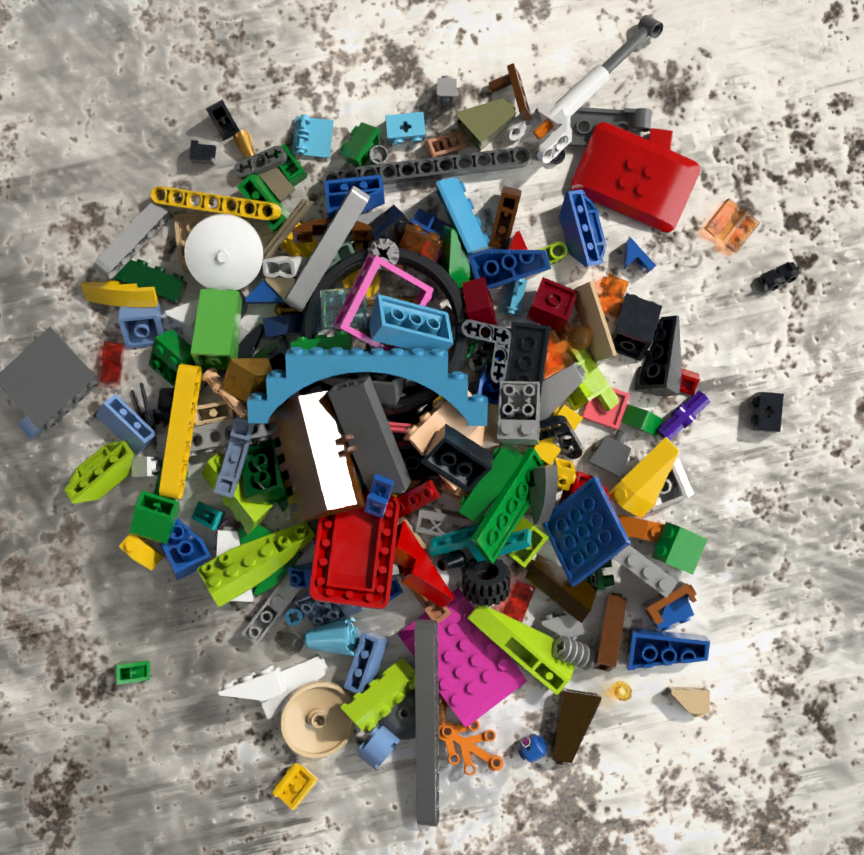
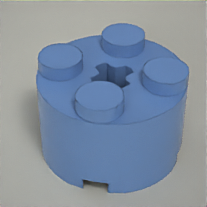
M384 725L375 727L369 735L371 740H365L357 750L358 756L375 771L400 742V739Z

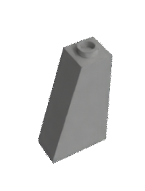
M577 362L544 379L540 401V420L547 419L586 379L584 368L578 365Z

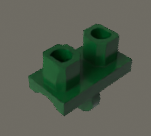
M611 559L588 576L589 583H595L594 576L596 575L599 591L605 590V587L615 585L614 575H603L602 568L612 567Z

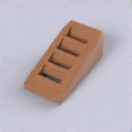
M461 129L428 139L424 143V149L428 158L448 156L467 148ZM453 137H456L458 146H456ZM446 140H449L451 148H449ZM440 142H441V144H442L444 150H441L440 145H439Z

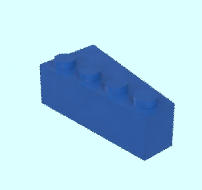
M630 627L625 665L627 670L630 671L637 668H653L652 666H669L676 663L708 661L710 640L705 635Z

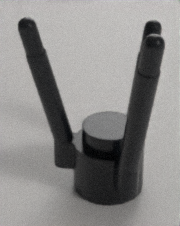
M140 383L145 407L144 412L135 390H131L141 419L149 426L160 424L159 418L155 414V409L149 410L144 384ZM160 390L157 410L161 408Z

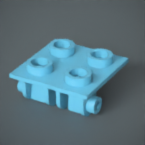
M301 114V117L296 116L292 154L330 158L334 120L308 118L306 114Z

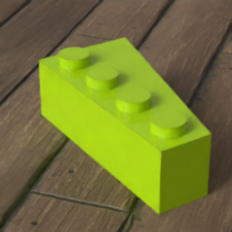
M220 451L206 463L201 473L213 490L225 458ZM241 473L233 498L220 495L226 507L229 506L233 511L235 519L243 524L247 534L261 523L276 505V503L247 501L244 495L243 473Z
M403 658L384 671L382 674L383 678L374 679L369 683L368 690L364 693L358 692L353 696L355 700L349 705L344 703L340 706L365 733L373 730L377 726V722L391 712L392 707L402 702L410 690L415 689V670Z

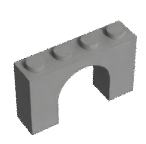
M630 545L612 558L642 579L645 584L658 594L666 598L678 583V581Z

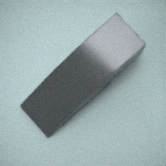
M557 464L533 468L535 485L529 487L533 525L548 522L553 512L558 486Z

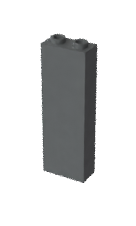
M370 376L334 385L328 392V395L344 434H353L354 439L348 441L349 446H356L357 451L353 453V456L368 492L370 493L375 474L394 480L391 493L401 494L405 492L411 483V479Z

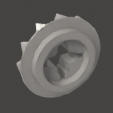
M380 238L372 242L368 249V254L379 256L378 248L382 251L388 249L387 256L389 260L384 257L381 258L392 265L397 263L399 250L394 242L389 239ZM381 266L378 268L379 270H386Z

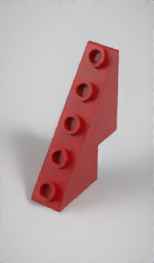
M431 480L397 497L400 504L399 518L440 498Z
M403 520L397 527L394 562L404 567L401 583L441 608H444L455 598L415 535Z

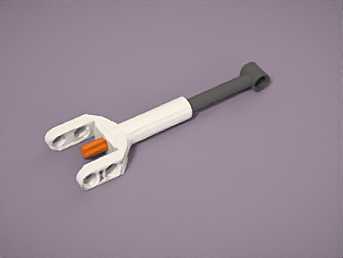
M644 15L638 23L639 30L602 66L596 65L558 103L529 105L532 119L525 122L522 115L519 114L507 125L504 132L505 136L512 141L518 140L541 119L543 123L533 131V135L538 140L542 139L551 129L556 131L540 145L537 157L543 163L552 161L572 141L570 117L610 79L609 74L649 36L655 39L661 35L664 28L663 23L649 15Z

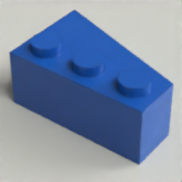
M382 175L324 181L328 218H333L353 185L370 196L361 213L385 204Z

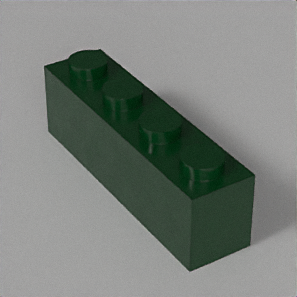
M137 259V261L130 260L113 277V279L120 280L126 284H137L138 288L155 287L157 296L180 304L188 284L183 280L184 276L174 272L172 275L165 273L166 269L159 266L151 268L147 266L148 262Z

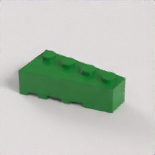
M502 444L500 449L496 447L492 453V469L471 489L468 496L464 495L459 502L461 506L459 512L476 524L480 523L522 461L524 453L510 444Z

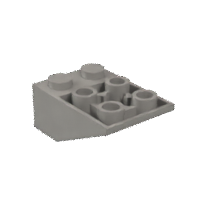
M500 381L497 432L499 443L539 445L540 382Z

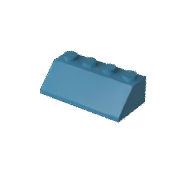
M457 177L436 182V192L453 229H456L460 236L458 240L466 250V258L468 259L470 254L488 249L489 238L480 229L482 223L478 215L474 216L472 212L474 206L471 199H467L464 194L466 188L463 182H459Z
M380 294L376 296L369 323L371 340L410 350L422 348L424 351H432V349L441 348L447 351L452 346L453 338L448 312Z

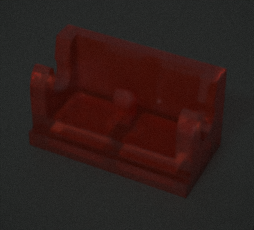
M516 579L503 614L523 622L536 587Z

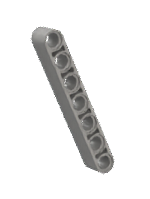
M354 185L351 187L285 296L284 303L300 312L303 310L370 198L368 194Z

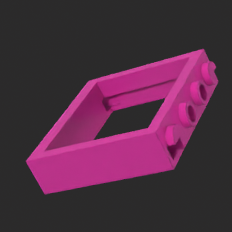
M368 254L332 326L373 348H382L383 350L402 348L392 345L390 349L350 327L379 266L420 289L414 304L426 306L432 298L434 288L379 256Z

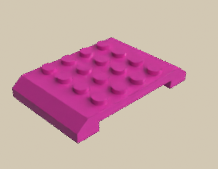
M458 587L452 592L455 599L446 605L452 614L438 624L439 692L467 728L526 683L527 679L508 653L467 618L475 608L470 601L466 600V596H463L462 591ZM426 612L417 618L432 620ZM417 619L397 633L414 658L415 622Z

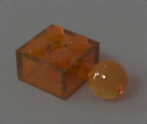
M584 326L572 328L568 333V338L561 342L555 330L550 332L548 353L550 352L551 355L549 356V361H546L544 378L572 364L566 354L567 351L571 349L585 350L590 346L592 334L588 328Z

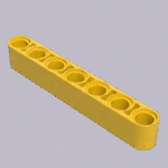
M156 186L151 191V198L157 204L261 220H276L281 215L280 206L271 202ZM162 191L165 193L164 199L161 198ZM180 193H181V195H182V201H181V202H179V200H178V197H179V194H180ZM199 196L200 203L197 205L196 198ZM215 199H217L218 205L216 208L213 204ZM233 201L236 204V208L234 211L231 208V204ZM251 204L254 206V211L252 213H250L249 206ZM269 207H271L272 214L270 216H268L267 209Z
M180 364L177 370L159 494L163 497L181 499L184 493L202 377V368L200 366Z

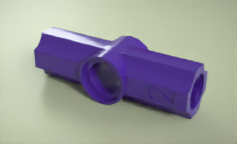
M698 390L685 404H681L671 414V417L657 430L659 434L671 441L683 428L688 427L697 418L696 416L710 403L708 397Z

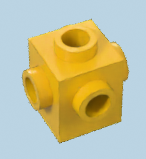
M555 458L553 464H557L558 470L557 490L563 489L568 491L576 478L574 462Z

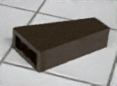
M537 554L535 559H531L525 567L528 570L525 578L577 621L583 623L592 609L598 588L585 580L576 586H571L562 567Z
M567 688L561 690L551 758L556 764L566 765L573 762L601 702L602 697L600 694Z

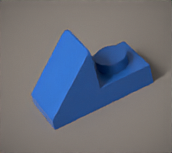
M630 237L625 243L624 269L636 260L638 268L643 272L649 273L656 267L655 263Z

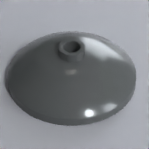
M415 689L410 690L402 702L397 703L391 708V712L386 717H382L378 721L380 726L384 725L400 740L416 738ZM407 710L408 715L402 716L401 711Z

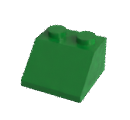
M361 122L359 126L356 125L350 134L352 137L348 142L345 141L340 149L341 158L354 167L364 166L370 157V150L378 145L381 140L380 129Z

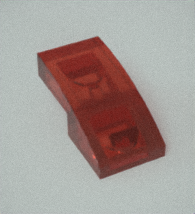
M104 342L101 359L103 362L100 377L101 383L121 384L124 357L123 343Z

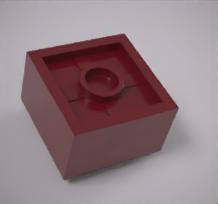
M485 277L462 282L463 288L460 289V292L465 298L466 307H463L464 314H468L470 320L498 326L493 299ZM485 327L481 329V334L488 333Z
M543 277L526 319L540 325L551 326V329L562 333L569 319L578 291Z

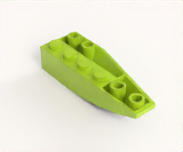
M303 522L231 548L198 567L197 570L218 607H221L276 572L301 551L315 535L307 522Z
M478 604L467 617L556 695L570 681L575 666L553 657L552 649L555 640L549 635L486 605L479 606Z

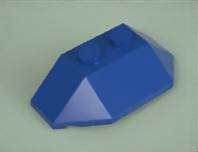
M583 190L568 191L565 193L559 215L568 253L585 267L600 265L603 263L606 241L597 208Z

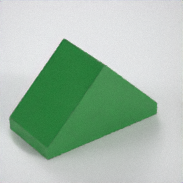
M627 404L621 423L656 437L657 430L663 419L650 411Z
M120 661L115 664V685L150 680V661Z

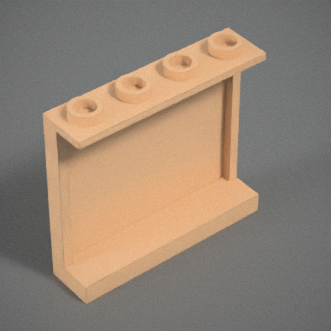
M445 398L438 399L432 405L434 408L430 412L427 411L419 418L420 422L416 426L412 425L406 430L407 434L402 438L404 441L409 440L423 456L434 435L445 424H448L491 453L500 445L497 439L498 425L488 413L487 426H467V420ZM439 475L445 481L443 486L447 490H456L458 488L457 485Z

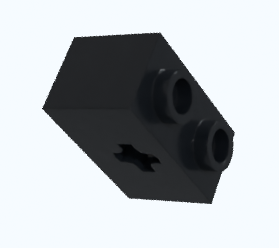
M771 392L756 393L752 401V406L755 407L754 415L751 417L753 431L781 432L784 394ZM763 410L770 411V414L766 415L763 413Z

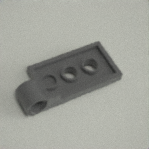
M580 107L570 117L572 141L567 146L587 147L594 128L601 122L612 124L631 133L632 131H651L652 110L647 108H624V110ZM580 123H587L589 130L582 132L578 126Z

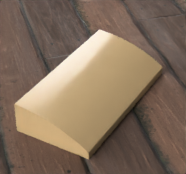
M590 281L575 288L574 290L578 291L574 304L592 359L597 363L617 355L594 282Z

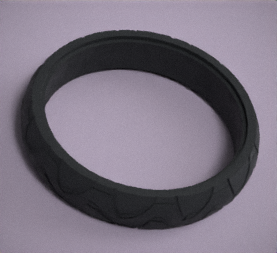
M398 247L399 259L396 264L410 267L423 273L433 280L447 297L453 310L456 325L454 345L448 359V374L461 371L470 345V339L461 337L457 332V326L461 321L470 320L468 314L465 315L463 312V307H466L464 296H462L453 278L439 264L418 252ZM369 248L344 257L325 272L306 303L302 319V337H307V340L315 339V336L318 335L321 311L327 298L343 279L362 268L368 256ZM378 248L380 253L379 257H384L389 260L387 256L388 249L382 251ZM464 326V329H466L467 332L471 331V328ZM318 381L326 391H330L333 387ZM424 387L415 393L400 397L397 405L381 403L385 415L403 414L429 404L440 395Z

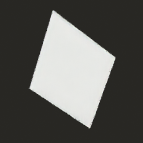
M594 426L575 429L574 432L582 445L586 444Z

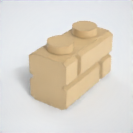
M225 401L199 405L196 409L195 424L196 426H202L234 419L237 416L235 411Z

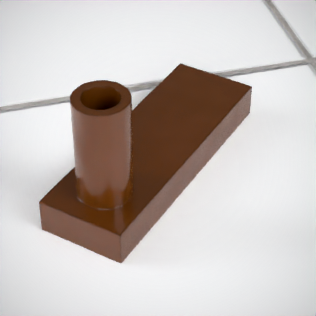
M512 63L507 65L509 74L490 81L489 86L492 93L512 85L519 112L523 119L528 121L532 119L520 73L515 64Z

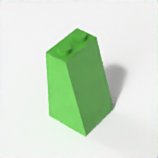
M214 288L200 289L191 355L196 365L202 369L214 367L216 370H227L230 360L238 358L242 298L239 291L233 289L225 291Z

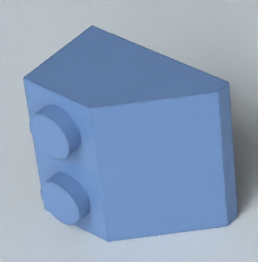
M159 301L157 307H120L118 320L127 349L153 346L155 337L164 333L163 316Z

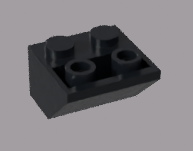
M394 204L369 225L371 226V239L374 242L379 238L389 239L397 247L409 250L421 240V237L404 213Z

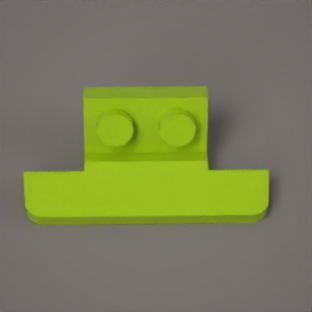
M577 342L567 347L566 351L572 360L584 368L586 379L566 399L575 411L593 398L598 397L608 412L619 403V398L582 343Z

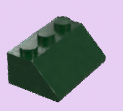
M276 439L249 447L242 470L244 495L247 501L274 504L290 497V489L285 488L283 481L288 479V472H281L279 465L286 461L284 454L276 455L275 448L281 446Z

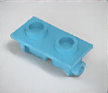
M520 279L507 284L501 313L520 316L527 284L526 279Z

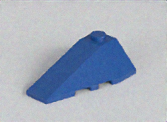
M178 518L167 545L159 543L176 580L194 573L198 567L211 558L204 541Z

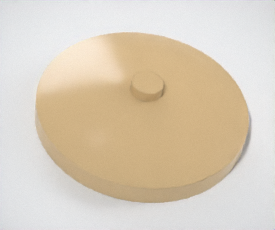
M313 681L300 686L289 695L281 709L279 726L283 739L294 752L308 758H322L337 752L349 741L356 726L340 708L344 703L349 705L353 701L352 698L342 687L329 681Z

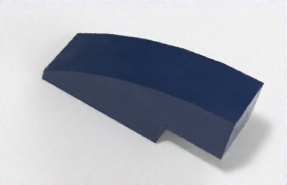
M322 311L319 318L318 331L325 330ZM303 313L263 318L266 338L302 334Z

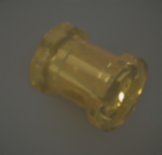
M618 681L613 685L612 691L618 700L627 701L631 698L632 689L626 682ZM621 687H622V688L624 689V691L626 692V693L623 694V695L620 693V690H619Z

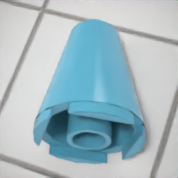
M347 617L309 629L304 634V644L307 645L308 649L355 656L354 649H357L359 645L358 627L353 625V622H356L353 617Z

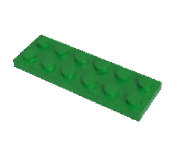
M528 447L522 461L493 502V505L471 538L473 544L488 563L494 564L531 504L529 487L535 485L533 468L545 465L535 448Z

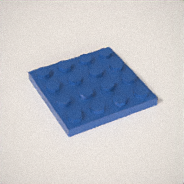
M592 477L553 509L549 521L542 523L571 586L579 584L631 544L598 477Z

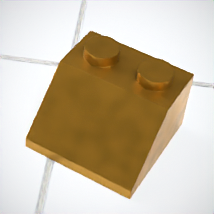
M231 359L222 389L246 403L249 395L254 392H264V394H267L266 377L268 372L272 371L269 359Z

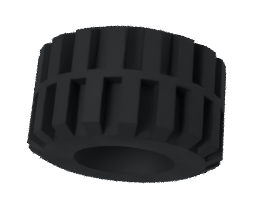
M476 559L469 560V563H466L464 568H462V594L466 596V600L472 601V604L488 605V607L493 604L498 605L500 601L504 602L510 592L511 571L508 565L501 559H496L494 564L488 563L486 560L477 562Z

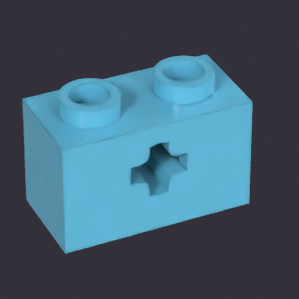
M423 112L385 116L388 143L400 145L403 144V141L419 143L422 142V139H426ZM404 126H407L408 128L407 133H405L403 130Z

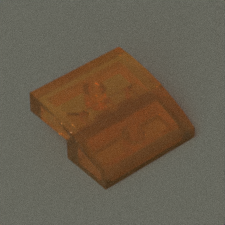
M729 198L725 200L704 229L726 247L737 253L760 222L748 211H743Z

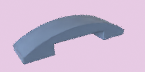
M235 417L229 445L213 493L233 498L246 460L255 423H248V420Z

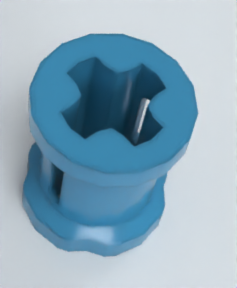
M299 607L290 608L285 615L286 622L292 626L300 624L304 618V614ZM294 612H297V617H299V619L296 618L295 621L292 620V615H290V613L293 614Z

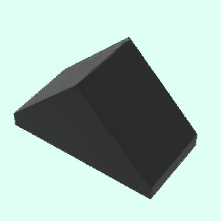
M223 100L206 108L223 140L240 131Z

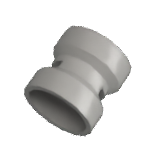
M376 145L372 147L369 154L372 165L389 162L388 150L384 146Z

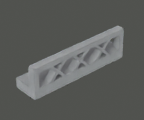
M424 505L420 507L415 532L441 536L457 531L462 526L470 527L476 525V523L460 512ZM422 518L430 519L433 526L428 529L420 527ZM444 522L449 523L453 529L443 532L439 525Z

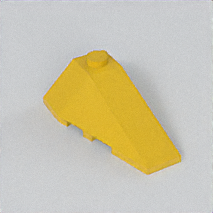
M665 437L608 494L623 509L639 518H643L656 504L659 493L664 487L666 478L680 450Z

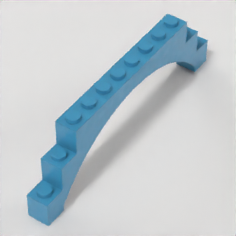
M292 347L287 350L285 356L286 372L280 369L268 372L266 377L267 394H264V392H254L249 395L247 400L248 423H268L271 414L279 405L300 389L316 381L346 373H386L415 381L435 391L467 420V426H487V396L481 394L468 396V374L460 371L448 374V351H444L441 348H435L432 351L414 348L412 351L402 348H393L392 350L372 348L371 350H363V348L356 347L351 350H343V348L334 347L331 350H323L321 347H313L311 349Z

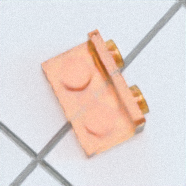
M407 224L399 246L425 255L435 262L444 242L439 239L440 235L432 231L429 233L423 231V227L419 224Z
M612 273L602 277L599 287H602L600 295H597L603 313L616 318L629 281L615 277Z

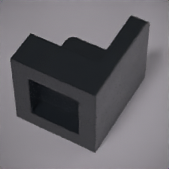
M191 140L189 159L192 163L215 165L217 147L215 145L201 144L198 140Z

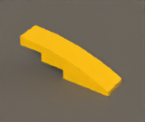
M120 280L81 283L86 301L137 308L157 307L158 305L155 287L138 288L137 284H120Z

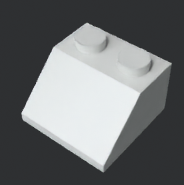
M680 459L675 461L669 472L657 502L652 507L653 511L694 495Z

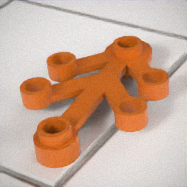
M477 720L474 721L476 723L475 729H472L470 725L467 728L463 724L454 726L450 722H443L439 725V738L445 741L449 764L456 765L460 761L459 755L455 753L453 743L455 741L460 745L464 762V773L466 775H473L476 772V767L472 764L470 752L486 761L488 768L492 771H498L503 767V759L500 756H491L474 745V743L482 741H493L496 737L493 730H486L482 734L463 738L457 733L466 730H478L479 722ZM445 728L450 729L449 735L444 734ZM488 732H491L493 735L490 740L486 737ZM452 755H455L457 758L455 763H452L450 760ZM495 759L499 761V765L497 767L493 765V761ZM468 766H472V773L467 772Z

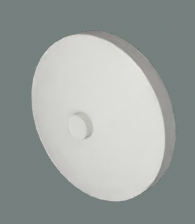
M230 214L211 215L198 222L189 233L184 250L185 261L192 276L203 286L225 291L227 289L238 290L252 282L259 273L263 262V245L257 231L244 219Z

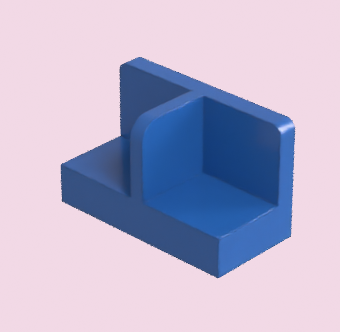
M420 208L410 221L415 229L441 241L443 240V227L446 225L452 228V225L437 218L436 214L432 215Z

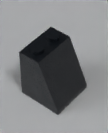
M626 293L610 332L616 353L638 361L642 360L652 343L662 310L661 305L642 299L637 295Z

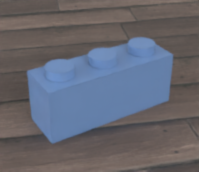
M116 394L105 401L96 414V417L121 441L124 440L136 455L145 450L157 435Z
M373 632L362 633L344 685L345 689L356 694L358 692L364 693L368 690L369 683L376 678L389 639Z

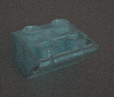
M351 288L320 290L322 330H340L332 325ZM365 294L350 324V327L356 330L368 328L367 294Z

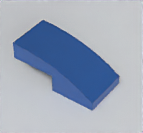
M375 474L364 512L383 518L394 480Z

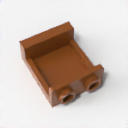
M679 581L667 598L657 594L642 603L641 606L650 621L658 625L663 622L658 610L685 594L688 600L694 603L697 601L695 598L697 593L691 584L688 585V583Z

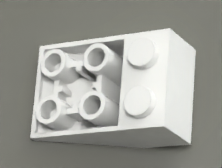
M270 665L259 671V674L255 675V672L244 675L238 682L236 679L226 682L222 685V689L218 694L221 696L265 701L283 694L287 687L279 666L274 668L273 665Z

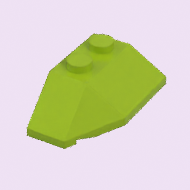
M124 440L105 444L75 469L69 484L64 489L73 504L99 500L129 476L134 454Z

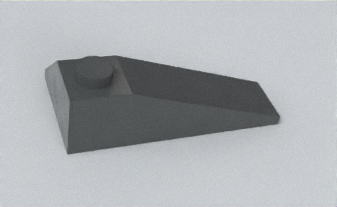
M355 372L335 375L319 381L334 386L370 376L380 403L397 405L402 395L404 378L386 373Z

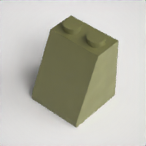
M501 98L457 112L455 125L461 129L464 135L481 152L515 118L516 108L511 101Z

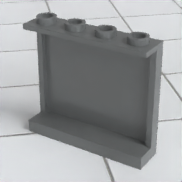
M51 326L0 372V387L34 425L44 431L53 428L56 424L55 421L60 416L63 417L68 414L70 407L74 403L77 404L82 401L84 394L88 390L91 391L99 384L98 381L101 379L95 375L62 339L61 334Z

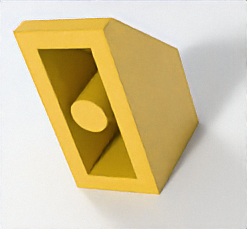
M129 534L119 545L133 560L151 571L165 557L149 541L137 535Z

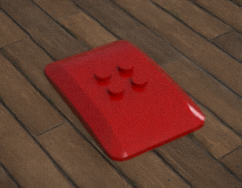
M601 122L593 130L570 186L572 191L583 190L592 202L661 232L669 233L678 224L700 174V166L696 161L612 124Z
M362 491L364 502L366 505V500L369 495V492ZM390 495L383 518L364 512L365 507L319 518L309 594L313 600L371 609H383L388 605L400 508L399 500L395 496Z

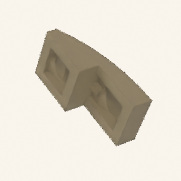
M277 167L259 175L280 202L296 191Z

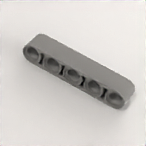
M152 201L98 256L94 262V267L109 279L113 278L168 221L171 212L161 204Z

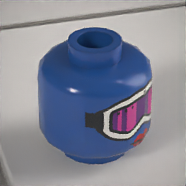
M530 734L520 740L518 753L522 760L526 759L528 762L534 763L546 755L548 747L541 735Z

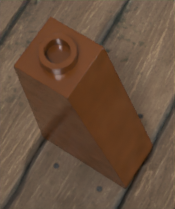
M611 593L605 597L594 647L596 660L592 667L593 669L610 672L617 665L628 599L622 597L623 595L620 593Z

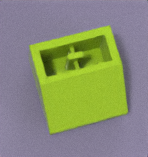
M522 517L513 532L529 528L532 533L531 547L508 553V555L525 568L549 537Z

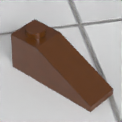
M503 186L490 238V247L508 249L522 190Z

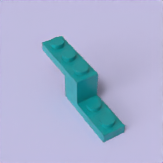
M480 524L432 538L429 552L434 557L468 547L477 562L484 561V557L471 541L473 534ZM527 528L513 532L499 556L531 547L532 533L530 529Z

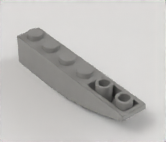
M315 541L311 543L294 566L313 562ZM289 573L241 633L255 645H258L301 590L300 587H291Z

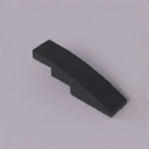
M260 323L239 343L238 358H252L265 331L264 324ZM219 370L218 375L224 379L227 370Z

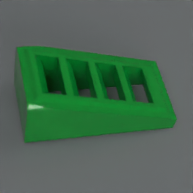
M282 144L280 147L287 153V160H291L283 166H278V168L294 187L306 179L307 174L287 146ZM279 152L276 153V159L279 157ZM295 165L294 168H292L290 171L286 172L288 169H290L292 166Z

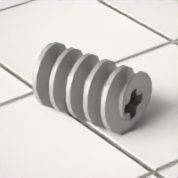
M567 636L559 637L553 645V657L558 658L560 661H565L585 671L590 670L595 663L596 652L591 646H587Z

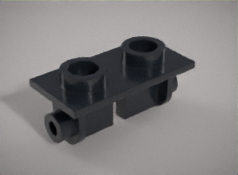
M786 262L776 267L779 273L777 275L773 269L761 274L758 281L761 285L764 284L763 292L775 291L781 285L795 281L799 276L800 267H796L794 262Z

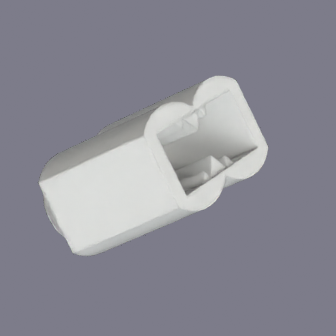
M284 255L263 260V274L267 277H296L308 259L303 256L289 257Z

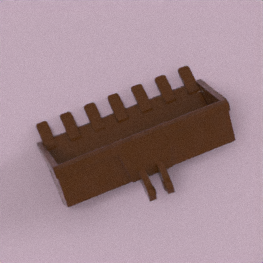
M329 391L297 396L278 406L271 414L268 422H276L277 429L271 432L273 440L280 438L281 446L275 448L277 456L284 454L286 462L280 464L279 468L281 472L288 470L290 478L283 481L285 488L292 487L294 495L287 499L289 505L297 504L298 511L292 514L293 521L301 520V523L365 507L352 453L356 452L357 449L356 446H349L348 443L354 437L353 434H344L328 395Z

